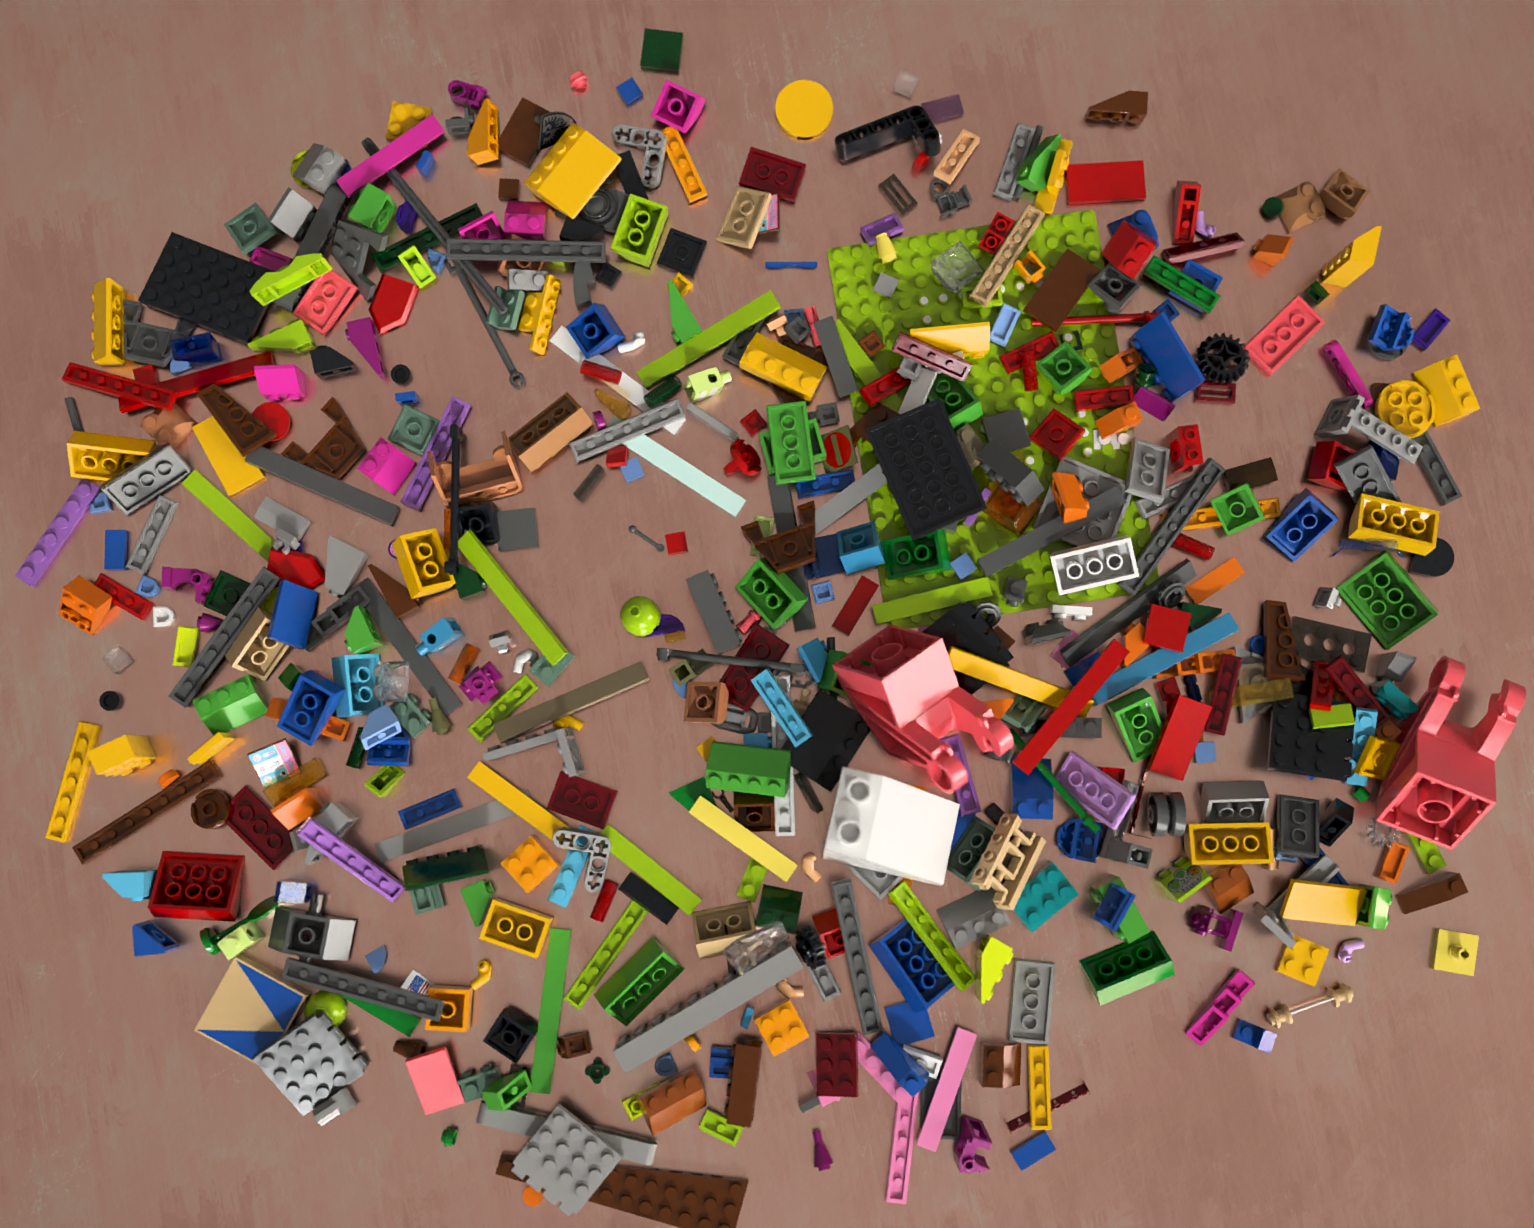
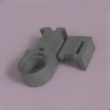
M937 177L931 181L929 191L933 201L937 200L942 211L941 218H946L949 214L953 215L957 212L958 208L971 204L972 198L966 184L959 189V192L954 193V191H950L947 182ZM941 183L944 186V190L937 192L933 189V185Z

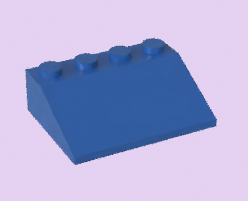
M1164 311L1130 337L1131 346L1135 347L1136 351L1139 352L1143 362L1157 368V374L1153 377L1154 383L1158 384L1162 397L1173 403L1186 396L1205 381L1204 376Z
M906 918L869 944V947L915 1013L928 1009L955 985Z

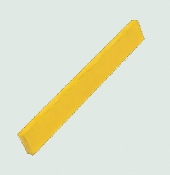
M953 646L948 651L953 670L1056 708L1071 691ZM1093 699L1087 703L1078 716L1086 718L1094 702Z

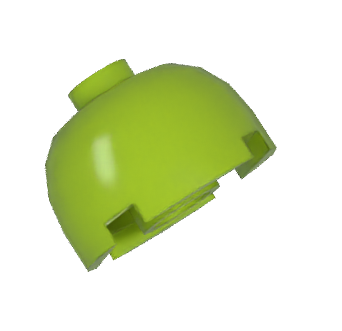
M635 596L629 598L623 604L620 611V619L623 627L629 633L635 636H646L651 634L656 626L659 625L661 613L653 600L645 596Z
M319 990L307 1000L304 1016L306 1019L314 1012L318 1015L324 1011L333 1021L332 1025L338 1026L345 1019L347 1005L345 1006L344 998L339 994Z

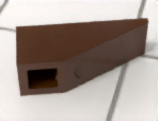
M1126 91L1089 107L1085 118L1096 121L1110 119L1112 122H1119L1121 120L1129 121L1130 123L1143 122L1147 115L1148 92Z

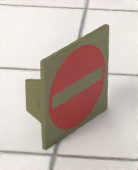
M849 425L821 435L827 455L826 460L823 461L826 474L858 463Z

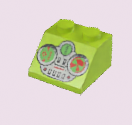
M1183 856L1175 861L1173 868L1170 870L1167 868L1160 872L1159 878L1155 881L1169 900L1181 903L1211 881L1212 878L1200 865H1191L1189 858Z

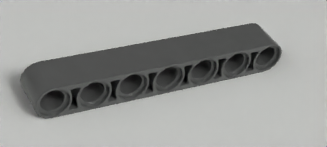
M331 184L294 258L315 253H321L324 256L336 232L338 220L343 218L352 199V196L350 198L347 197L340 186ZM310 282L274 300V303L294 311L303 298Z

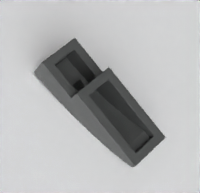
M575 262L573 275L575 304L577 309L587 308L592 305L589 287L596 286L591 263Z

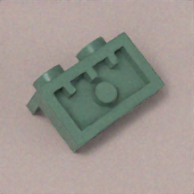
M495 286L494 291L506 304L508 311L504 315H500L490 304L486 323L499 330H516L525 292L521 290H506L500 286Z
M568 651L553 666L544 655L540 658L536 657L529 665L531 667L529 672L550 687L575 656Z
M403 692L401 697L389 707L409 734L416 738L432 724L431 714L427 709L420 708L417 704L419 700L414 694Z
M492 1064L480 1067L478 1072L473 1073L470 1070L460 1074L461 1078L456 1082L457 1085H460L465 1103L482 1098L481 1091L495 1080L502 1078L498 1065L492 1067Z

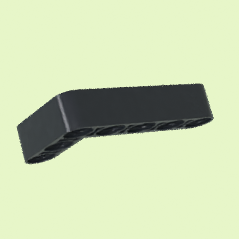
M915 105L837 135L835 137V146L838 158L848 160L913 135L925 155L936 156L941 151L939 132L924 108Z

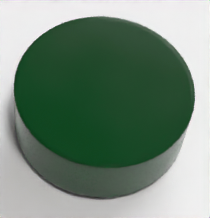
M1270 197L1263 204V211L1269 217H1277L1284 210L1283 201L1277 197Z

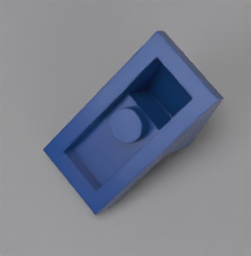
M1239 1018L1232 1034V1038L1268 1053H1271L1277 1036L1274 1032Z

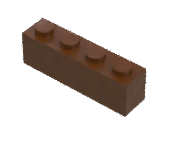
M738 1038L737 1043L732 1045L731 1056L734 1057V1064H730L729 1076L732 1077L731 1084L728 1083L726 1096H729V1104L726 1103L724 1108V1116H727L726 1124L751 1128L754 1118L763 1041Z

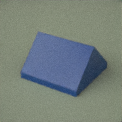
M150 920L137 923L132 927L134 957L164 954L180 947L177 942Z

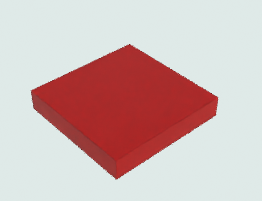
M1053 408L1030 435L1029 440L1061 462L1085 433V429Z
M1151 604L1142 643L1182 653L1191 613Z

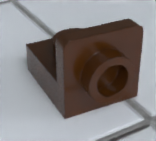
M587 1032L568 1037H559L557 1051L561 1058L570 1059L591 1053Z

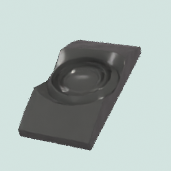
M599 187L575 218L604 227L606 231L616 233L630 195L619 190ZM556 209L555 216L566 219L567 215Z

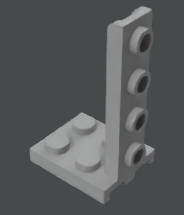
M1360 395L1332 399L1315 434L1320 437L1348 434L1350 428L1403 461L1415 464L1423 446L1361 408L1365 398Z
M555 727L544 730V735L537 737V733L525 736V741L518 742V739L506 742V747L493 746L487 748L488 752L482 754L484 760H494L558 740L557 748L565 761L563 762L564 772L569 777L586 773L572 727L558 730Z
M1324 853L1297 880L1327 883L1340 870V867ZM1286 889L1269 907L1265 908L1258 902L1253 908L1260 921L1291 949L1296 944L1293 938L1295 934L1285 923L1288 919L1282 918L1279 915L1287 892Z

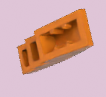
M1235 649L1196 653L1153 676V679L1216 672L1219 669L1222 653L1235 656Z

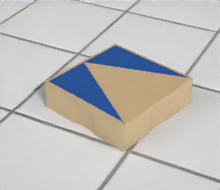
M241 954L234 957L194 1031L256 1064L252 1059L253 1055L291 1029L300 1017L307 1000L313 992L292 981L282 979L272 973L267 967Z

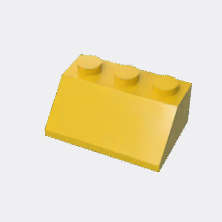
M1457 354L1412 373L1415 382L1420 383L1419 385L1425 388L1434 399L1436 414L1433 421L1434 427L1480 409Z

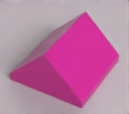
M492 210L458 228L463 239H506L504 231Z

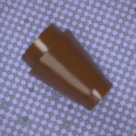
M396 1040L393 1052L405 1058H410L425 1053L426 1047L421 1042Z

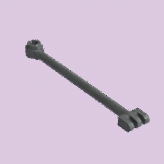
M452 260L453 267H451L448 261L444 262L451 276L457 273L510 373L509 382L514 388L519 389L518 382H514V377L519 376V382L524 386L526 383L524 375L521 372H517L495 328L486 323L488 315L464 270L456 260Z
M657 648L656 653L658 660L670 661L671 657L798 673L807 670V666L804 664Z

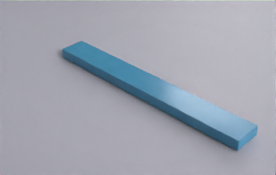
M1230 612L1187 634L1182 653L1161 648L1112 674L1092 699L1095 705L1098 706L1236 633L1240 629Z

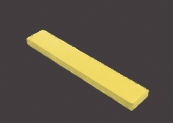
M701 795L688 811L689 814L784 882L788 881L798 866Z

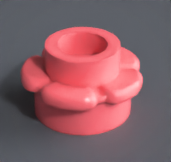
M582 71L574 73L569 78L570 86L577 89L583 87L587 83L585 81L587 75H584Z

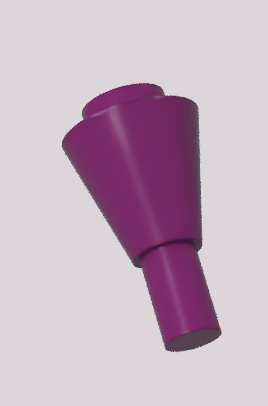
M202 613V616H198L197 628H200V632L217 630L224 620Z
M821 1131L812 1132L815 1142L814 1168L818 1167L819 1171L830 1169V1164L834 1162L825 1144H823Z

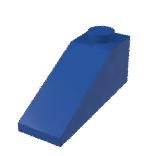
M885 1031L870 1045L898 1084L912 1097L927 1085L929 1072Z

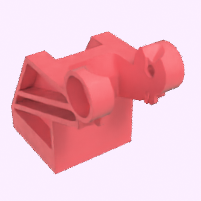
M890 624L851 651L849 655L832 665L838 675L837 679L840 687L846 692L848 698L888 755L926 768L935 785L945 793H953L965 784L968 779L964 765L953 754L948 742L943 743L939 740L954 729L971 733L983 752L994 751L998 757L1013 747V736L1010 730L1000 719L993 715L991 708H988L980 700L959 687L943 639L940 637ZM865 660L872 663V665L866 666L860 662Z
M1443 656L1438 660L1431 672L1428 690L1416 703L1419 706L1418 710L1415 713H1411L1407 719H1403L1398 725L1402 732L1394 741L1401 745L1385 780H1382L1376 801V821L1453 850L1497 803L1495 759L1517 724L1516 717L1524 705L1526 689L1520 684L1504 679L1501 692L1491 694L1488 703V713L1475 727L1470 728L1446 719V716L1454 701H1458L1459 688L1465 675V664Z

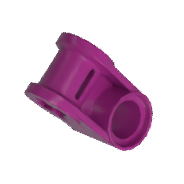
M453 80L448 85V92L454 103L480 111L484 95H487L488 92L484 87L460 80ZM455 90H462L458 95L453 94Z

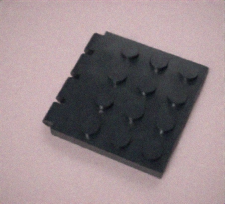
M970 600L965 604H962V602L958 603L922 631V633L942 638L947 653L950 647L953 646L1006 667L1010 666L1008 662L1014 658L1006 647H1003L1000 651L997 649L1002 644V641L994 631L986 635L985 631L990 626L981 614L975 619L972 617L978 611ZM954 670L959 687L971 695L988 683Z
M1274 691L1272 696L1267 770L1340 781L1344 777L1350 778L1352 762L1345 760H1352L1353 743L1346 741H1353L1354 725L1313 729L1309 715L1311 696ZM1332 699V705L1348 704V701ZM1351 706L1355 720V707Z

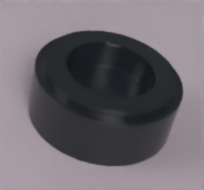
M399 364L393 367L391 378L396 384L406 385L410 382L412 373L407 366Z
M106 691L100 696L99 703L104 710L115 711L121 706L122 698L115 691Z

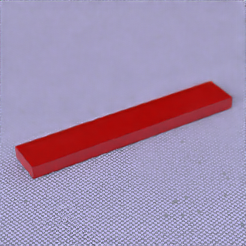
M69 362L62 377V380L69 384L170 412L178 396V393L173 390Z

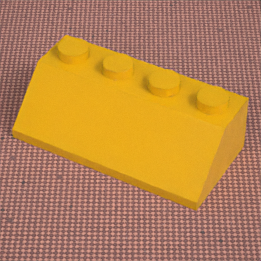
M1376 226L1356 238L1348 246H1345L1341 252H1338L1334 258H1331L1322 269L1323 283L1346 288L1372 267L1382 226Z
M105 278L94 284V291H92V300L94 302L92 320L94 321V329L91 335L94 341V349L91 351V356L94 362L100 366H125L123 333H125L123 322L125 289L111 278Z
M990 322L910 329L908 335L949 353L963 351L964 357L973 356V359L985 357L984 355H987L989 351Z
M758 332L748 344L739 362L741 369L808 402L811 401L827 369V366Z
M74 431L67 442L71 477L108 481L156 450V440Z
M1361 493L1350 519L1348 538L1366 541L1378 540L1379 545L1381 542V546L1382 541L1387 540L1388 547L1390 544V548H1392V542L1394 548V541H1397L1395 542V549L1426 556L1436 548L1440 511Z
M1269 822L1186 825L1185 833L1183 834L1184 848L1191 865L1274 863Z

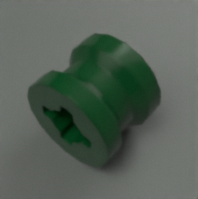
M1148 363L1139 364L1137 367L1138 374L1135 375L1134 382L1141 387L1153 386V377L1157 374V368Z

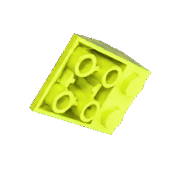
M989 934L983 937L976 950V997L983 1004L986 1000L989 1001L994 993L992 988L995 982L1001 980L1004 973L1002 969L1005 963L1009 964L1013 957V949Z

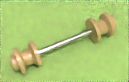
M1340 983L1339 989L1327 988L1328 997L1293 1010H1289L1286 1004H1281L1280 1010L1268 1009L1269 1014H1266L1271 1026L1274 1025L1276 1028H1280L1281 1022L1293 1023L1291 1014L1328 1001L1335 1008L1339 1007V1002L1343 1000L1346 1003L1352 1002V997H1354L1353 991L1349 985L1346 986L1344 983Z

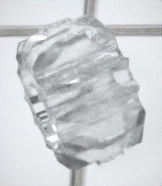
M1375 818L1370 819L1371 824L1367 825L1366 828L1371 831L1367 833V837H1374L1371 843L1376 844L1377 841L1380 842L1379 848H1383L1384 843H1386L1388 848H1391L1392 843L1397 845L1399 843L1398 838L1403 836V833L1398 829L1380 823ZM1383 828H1387L1386 835L1382 834Z

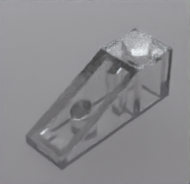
M778 921L737 938L722 952L730 965L740 975H743L786 941L789 935L782 923Z

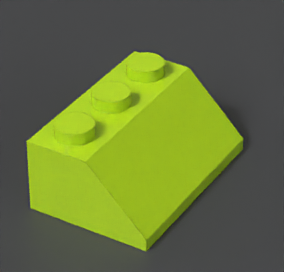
M630 194L610 247L611 250L631 262L649 267L668 217V207Z

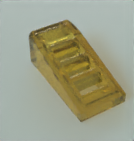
M595 389V396L622 421L629 418L632 412L630 404L599 389Z

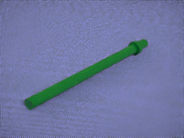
M1013 728L1009 729L1014 743L1022 750L1026 743ZM1040 760L1036 768L1083 820L1082 823L1085 826L1087 825L1096 834L1101 828L1093 820L1094 817L1082 808Z

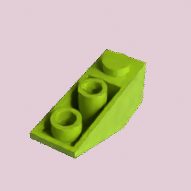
M302 319L290 321L283 328L271 330L268 335L253 338L252 342L247 345L257 352L300 353L316 344L307 324Z

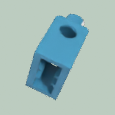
M443 617L420 635L422 642L416 645L415 648L421 656L429 651L439 652L465 635V633L454 618Z

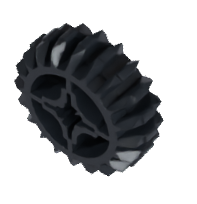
M1216 333L1213 337L1209 336L1205 341L1201 342L1200 347L1196 351L1195 361H1197L1196 365L1198 368H1201V373L1206 374L1205 380L1211 378L1212 384L1217 380L1221 386L1224 382L1229 385L1232 383V380L1236 382L1240 377H1243L1245 370L1249 367L1250 357L1247 356L1249 350L1244 349L1245 343L1239 344L1240 338L1234 340L1232 339V334L1226 337L1225 333H1222L1219 337ZM1219 348L1216 352L1208 353L1211 349ZM1237 365L1234 369L1225 370L1227 366Z

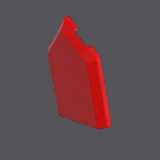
M386 274L381 275L369 307V312L380 335L392 328L406 324L419 290L417 285Z
M273 546L271 547L267 568L281 578L280 580H286L308 589H312L325 580V572L322 571L312 554L290 550L287 555H284L282 552L283 548L275 550Z

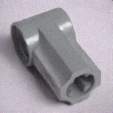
M347 1087L331 1096V1099L312 1111L314 1119L321 1126L357 1105Z

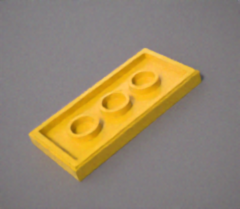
M213 416L192 427L229 496L265 478L260 468L245 462L246 456L242 457Z
M1291 879L1279 915L1286 919L1355 926L1367 890L1364 887Z

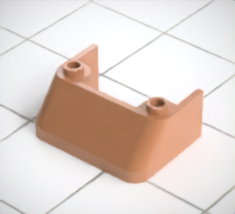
M505 431L501 432L503 445L493 450V459L460 467L459 505L469 502L494 500L521 491L520 475ZM427 451L432 480L445 507L451 509L452 462L444 460L436 463L432 452Z

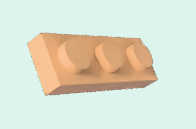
M963 129L935 169L934 176L951 184L978 145L980 137Z

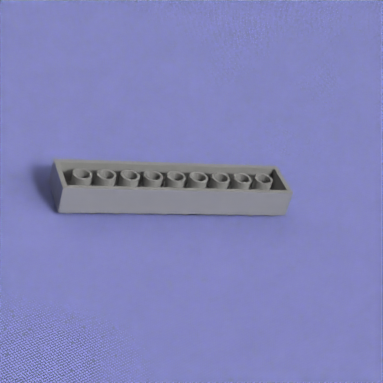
M791 941L789 943L781 942L775 946V951L770 954L768 951L757 957L758 961L753 964L751 962L744 964L740 967V972L735 975L733 972L727 974L718 985L715 982L710 984L701 995L695 993L687 998L688 1001L681 1006L679 1003L669 1009V1014L656 1016L647 1027L645 1024L639 1026L630 1037L626 1034L619 1038L612 1052L624 1073H627L804 968L803 962Z

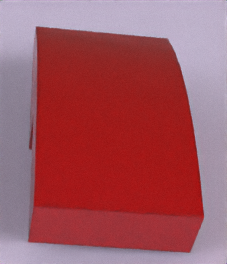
M997 211L978 247L995 256L1011 229L1014 220Z

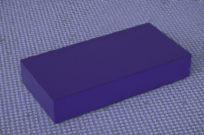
M1433 309L1415 330L1412 342L1425 351L1451 320L1438 309Z

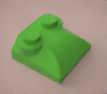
M1067 341L1036 364L1037 369L1050 382L1053 390L1061 395L1069 393L1092 372V367Z
M1248 482L1237 485L1235 488L1210 500L1227 536L1265 519L1261 506Z

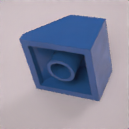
M593 303L566 326L586 359L611 349L625 337L607 307L598 303Z

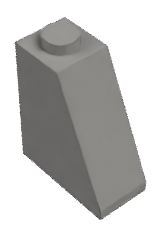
M331 535L328 537L325 587L330 589V594L340 598L341 595L344 596L351 591L370 555Z

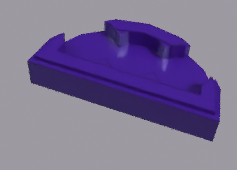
M405 201L398 207L396 221L400 229L410 236L414 234L417 212L408 201Z
M662 614L659 625L646 637L684 632L685 628L677 617Z

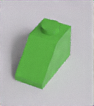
M486 879L460 890L475 927L483 924L493 900L492 893H494L491 882H487Z
M521 1070L495 1080L482 1090L481 1093L488 1110L505 1111L532 1089V1085L526 1070Z

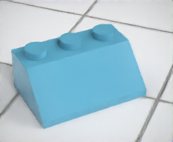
M379 654L342 655L331 658L334 683L345 689L336 708L337 718L369 715L376 708L384 706Z

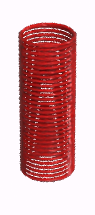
M1034 350L1021 351L1020 358L1024 391L1038 390Z
M583 360L580 368V374L617 385L622 375L621 370L612 369Z
M1182 533L1172 543L1173 546L1184 549L1208 561L1215 551V547L1209 546L1206 543H1200L1199 540L1193 539L1190 536H1184Z
M605 879L590 918L603 923L619 886L617 883Z

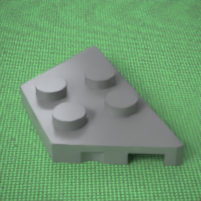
M1235 646L1233 647L1235 649V656L1243 657L1237 682L1241 723H1247L1250 719L1272 706L1273 692H1280L1279 680L1264 678V657Z

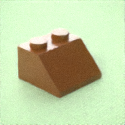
M1223 864L1208 873L1212 880L1203 886L1220 914L1254 893L1250 878L1241 864Z

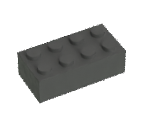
M706 570L687 578L686 581L718 655L740 647V641H742L741 634L738 628L734 629L732 626L734 618L730 609L726 611L724 608L726 600L722 591L718 592L716 589L719 585L714 573L710 574Z

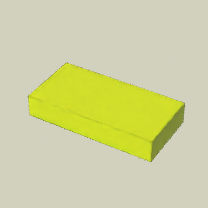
M178 626L173 658L174 666L190 667L194 662L197 654L200 628Z

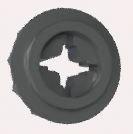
M1171 581L1169 585L1165 584V588L1160 590V594L1156 597L1158 599L1157 604L1167 608L1175 607L1185 595V586L1179 581Z
M982 601L980 605L974 606L978 611L972 616L974 619L980 614L983 617V612L986 611L988 614L985 621L990 627H994L1000 621L1001 610L997 604H993L991 601L988 603Z

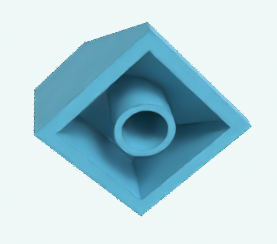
M157 870L114 871L102 873V878L122 898H130V901H143V899H150Z

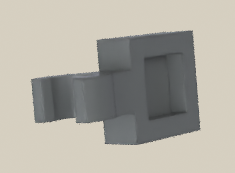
M836 402L817 405V411L807 412L808 420L816 418V420H819L820 426L840 422Z

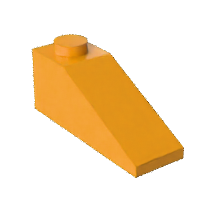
M488 98L484 99L468 137L467 154L478 165L498 159V107Z

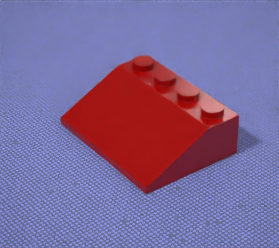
M162 851L148 909L154 917L235 922L240 903L244 857Z

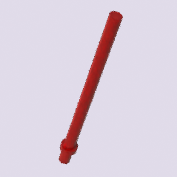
M1144 311V313L1074 316L1067 317L1062 325L1133 321L1148 323L1161 312L1150 313L1149 311ZM1031 319L1032 327L1045 326L1036 319Z

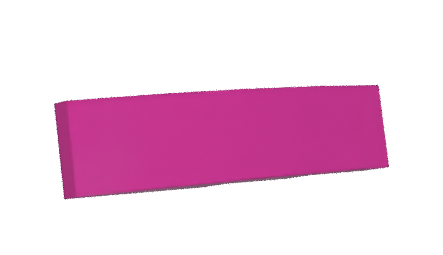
M1238 969L1210 999L1185 1033L1202 1046L1229 1019L1228 1015L1242 1002L1241 998L1255 985V981Z

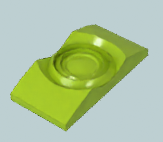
M321 253L296 256L291 264L281 267L276 272H266L253 285L250 293L261 305L265 306L333 270V268Z

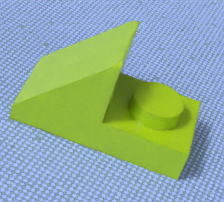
M414 244L397 255L419 288H422L436 278Z

